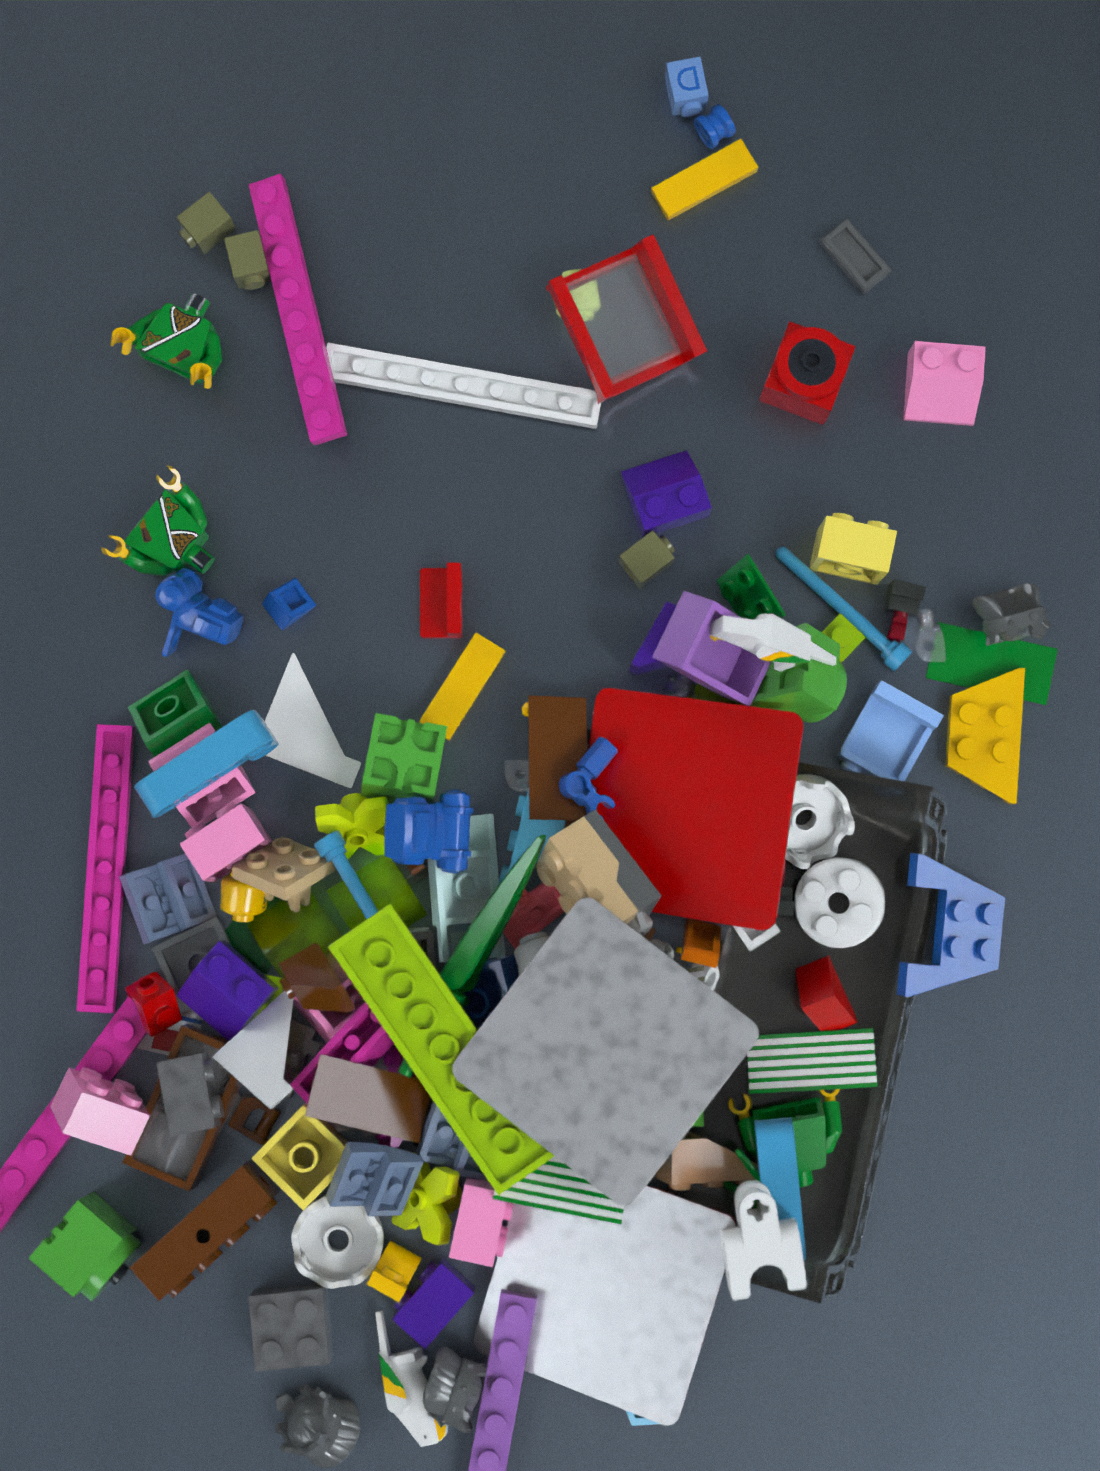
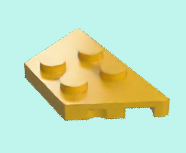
M1025 668L1015 669L953 694L949 698L945 767L959 775L965 776L972 783L990 791L1003 799L1007 804L1013 805L1017 804Z

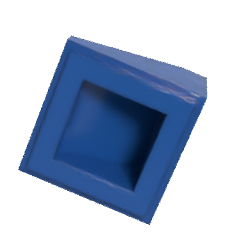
M296 577L269 592L262 602L263 607L281 630H285L316 607V603Z

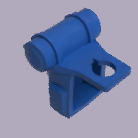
M184 567L182 570L174 573V575H170V577L161 581L155 591V598L158 604L166 610L173 611L162 656L168 657L176 651L183 629L223 645L233 642L239 636L244 615L237 611V606L226 599L218 597L213 600L203 594V581L193 568Z
M453 789L440 794L439 802L427 803L425 798L404 797L397 798L392 804H387L384 830L385 856L391 858L394 863L419 865L423 863L424 859L436 860L437 868L450 874H457L467 870L468 857H471V851L469 850L470 816L473 814V808L470 807L471 795L460 789Z

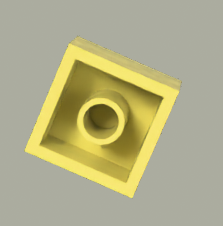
M833 513L832 516H826L817 529L809 568L820 573L878 585L889 573L897 531L888 529L889 525L880 521H868L867 524L853 521L854 517L848 514Z
M307 1103L251 1158L303 1211L331 1183L348 1142L339 1132H336V1129L328 1121L305 1116Z

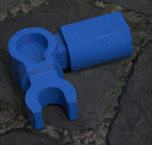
M599 737L576 764L578 769L565 774L559 781L560 793L567 799H572L579 806L584 805L586 807V814L595 809L597 811L599 803H602L608 809L615 806L613 799L609 796L599 795L596 792L597 788L591 784L590 780H595L618 753L617 748L607 739Z

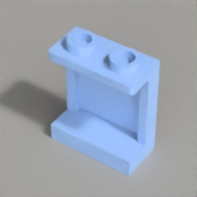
M881 680L874 686L835 758L842 761L840 767L856 776L863 773L872 778L871 784L879 790L888 794L892 790L899 792L905 786L904 781L929 736L938 727L944 715Z

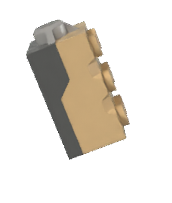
M596 809L548 839L536 864L537 873L543 884L548 887L555 886L561 894L558 898L559 904L566 914H568L578 900L592 898L640 935H645L652 928L653 921L649 915L661 898V895Z

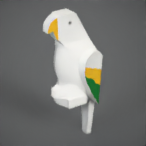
M759 614L754 620L722 616L710 625V639L713 641L718 639L727 641L757 655L762 660L772 661L774 669L780 672L795 666L797 662H809L810 659L831 666L836 665V657L811 642V635L774 614Z
M382 1310L375 1313L380 1347L379 1359L387 1409L397 1416L421 1447L437 1444L447 1435L448 1426L446 1423L442 1425L436 1415L426 1412L424 1408L423 1393L428 1381L422 1370L423 1366L427 1363L428 1356L423 1355L421 1347L392 1354Z

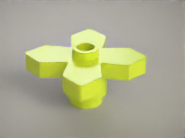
M352 793L344 796L339 805L334 803L316 806L315 819L318 831L329 835L339 830L346 841L344 847L347 850L345 853L347 859L359 847L376 856L385 855L384 830L388 804L387 797L368 799L359 793Z
M423 1162L402 1215L392 1216V1223L404 1230L416 1229L420 1226L424 1240L434 1245L448 1244L452 1228V1222L448 1214H451L460 1207L462 1190L458 1184L459 1172L446 1166L435 1167L431 1171L429 1163Z

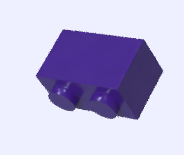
M444 1258L437 1265L431 1261L417 1277L421 1281L420 1285L413 1293L406 1289L400 1302L396 1301L393 1305L397 1311L394 1313L392 1320L424 1349L429 1346L475 1292V1286Z

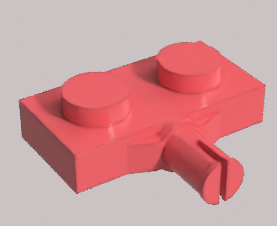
M542 882L530 892L524 889L503 931L504 936L514 949L520 945L519 940L521 938L538 933L564 913L558 900L561 894L555 886L548 887Z

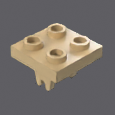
M285 837L273 840L269 845L249 854L245 859L232 866L233 879L264 891L265 899L268 901H272L274 896L285 901L288 900L289 908L294 912L300 910V904L304 906L309 905L311 885L336 871L332 861L328 862L325 857L321 858L316 849Z

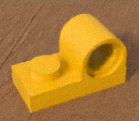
M390 1240L367 1285L400 1302L422 1258Z

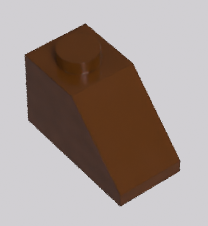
M317 942L279 963L285 975L283 979L279 980L289 999L297 997L303 1009L350 1012L355 1009L345 987Z

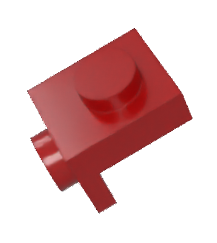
M157 972L143 976L125 988L127 996L137 1005L144 1030L151 1038L183 1020L173 987Z

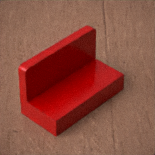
M447 563V568L420 569L421 638H462L461 563Z

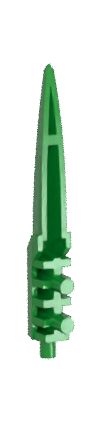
M546 835L538 836L503 878L465 932L440 974L462 1008L463 1006L467 1007L471 1001L464 993L473 991L477 984L480 973L500 939L526 887L545 843ZM403 1059L397 1071L410 1078L413 1070L407 1061Z

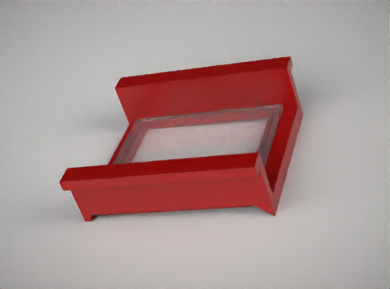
M654 234L641 239L630 249L563 278L560 275L553 278L545 286L547 292L549 291L595 388L598 404L677 368L707 352Z

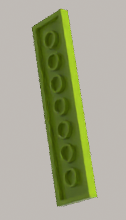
M391 903L328 946L498 1195L554 1157L551 1152L455 1078L453 1064L477 1033L478 1029Z

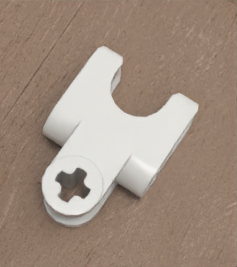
M752 1180L742 1183L734 1194L738 1227L720 1230L726 1279L731 1297L734 1301L749 1298L751 1295L750 1278L755 1270L764 1265L779 1267L790 1291L805 1289L807 1285L796 1219L778 1220L775 1201L769 1189L763 1183ZM759 1199L757 1208L751 1209L753 1207V1200Z

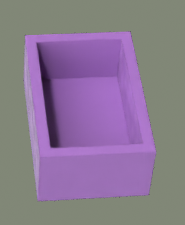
M683 591L652 658L724 698L745 706H751L771 661L762 660L757 655L727 641L719 639L713 641L710 639L709 631L713 621L722 616L741 617L713 600Z

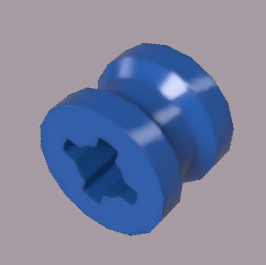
M720 104L713 106L708 115H700L693 121L700 139L710 149L718 146L719 140L722 138H730L736 133L730 115Z

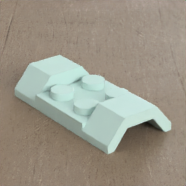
M493 814L470 816L469 850L471 851V857H468L467 870L457 874H450L437 868L436 860L427 859L433 926H437L439 963L448 962L465 932L499 884ZM503 933L489 958L505 956Z

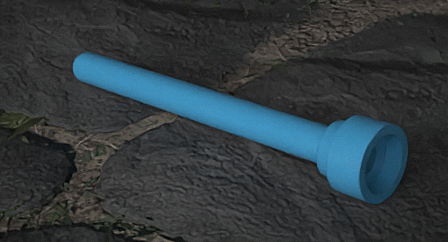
M779 547L776 550L775 554L778 560L836 612L841 613L882 652L880 656L885 659L883 663L894 672L913 652L903 642L901 644L896 640L891 642L786 547Z
M339 830L316 842L314 847L321 858L325 857L328 862L332 861L367 920L377 913L378 909L345 856L347 852L344 847L346 841Z

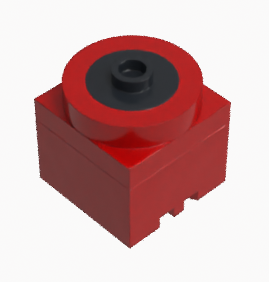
M789 321L759 401L824 425L832 410L856 346L839 340L834 334L825 329L804 327Z

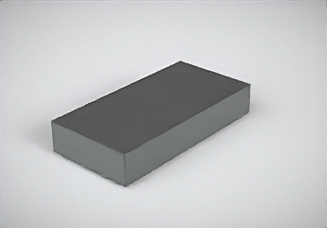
M847 218L820 239L819 244L863 295L892 271Z

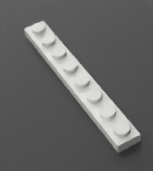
M327 343L326 349L334 382L597 429L601 403L598 404L595 390Z

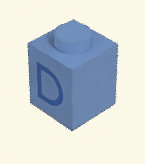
M701 57L666 63L664 78L672 115L682 114L683 117H692L700 114L702 110H706L709 94Z

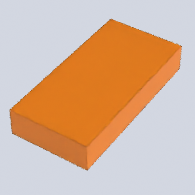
M686 919L683 930L681 960L717 968L720 958L721 927L698 920Z

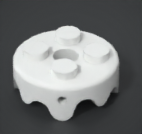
M802 774L797 775L785 858L798 868L808 869L815 861L834 857L837 854L841 839L845 835L851 836L854 833L855 822L851 815L847 798L831 781L817 775ZM811 810L812 817L808 823L804 825L796 824V817L801 811Z
M842 857L825 859L809 868L799 880L794 893L795 915L805 933L819 944L832 948L852 947L868 939L880 926L885 914L884 888L874 872L861 861ZM841 892L848 897L849 908L846 912L836 913L831 910L829 898L833 893Z
M326 1195L313 1201L300 1214L291 1235L294 1262L297 1270L303 1276L328 1289L350 1285L355 1286L364 1281L376 1267L384 1247V1232L378 1216H368L364 1206L330 1207ZM339 1229L346 1232L349 1238L346 1248L338 1250L330 1245L328 1238L333 1230Z

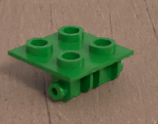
M749 554L745 555L716 580L722 596L730 603L736 615L741 618L754 620L759 614H774L782 619L786 615Z

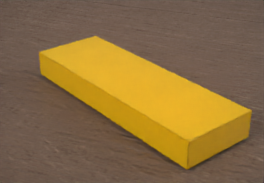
M739 139L653 186L651 193L669 221L756 173L758 166L742 139Z
M476 632L419 722L422 724L427 722L447 726L445 739L450 741L505 655L506 650Z

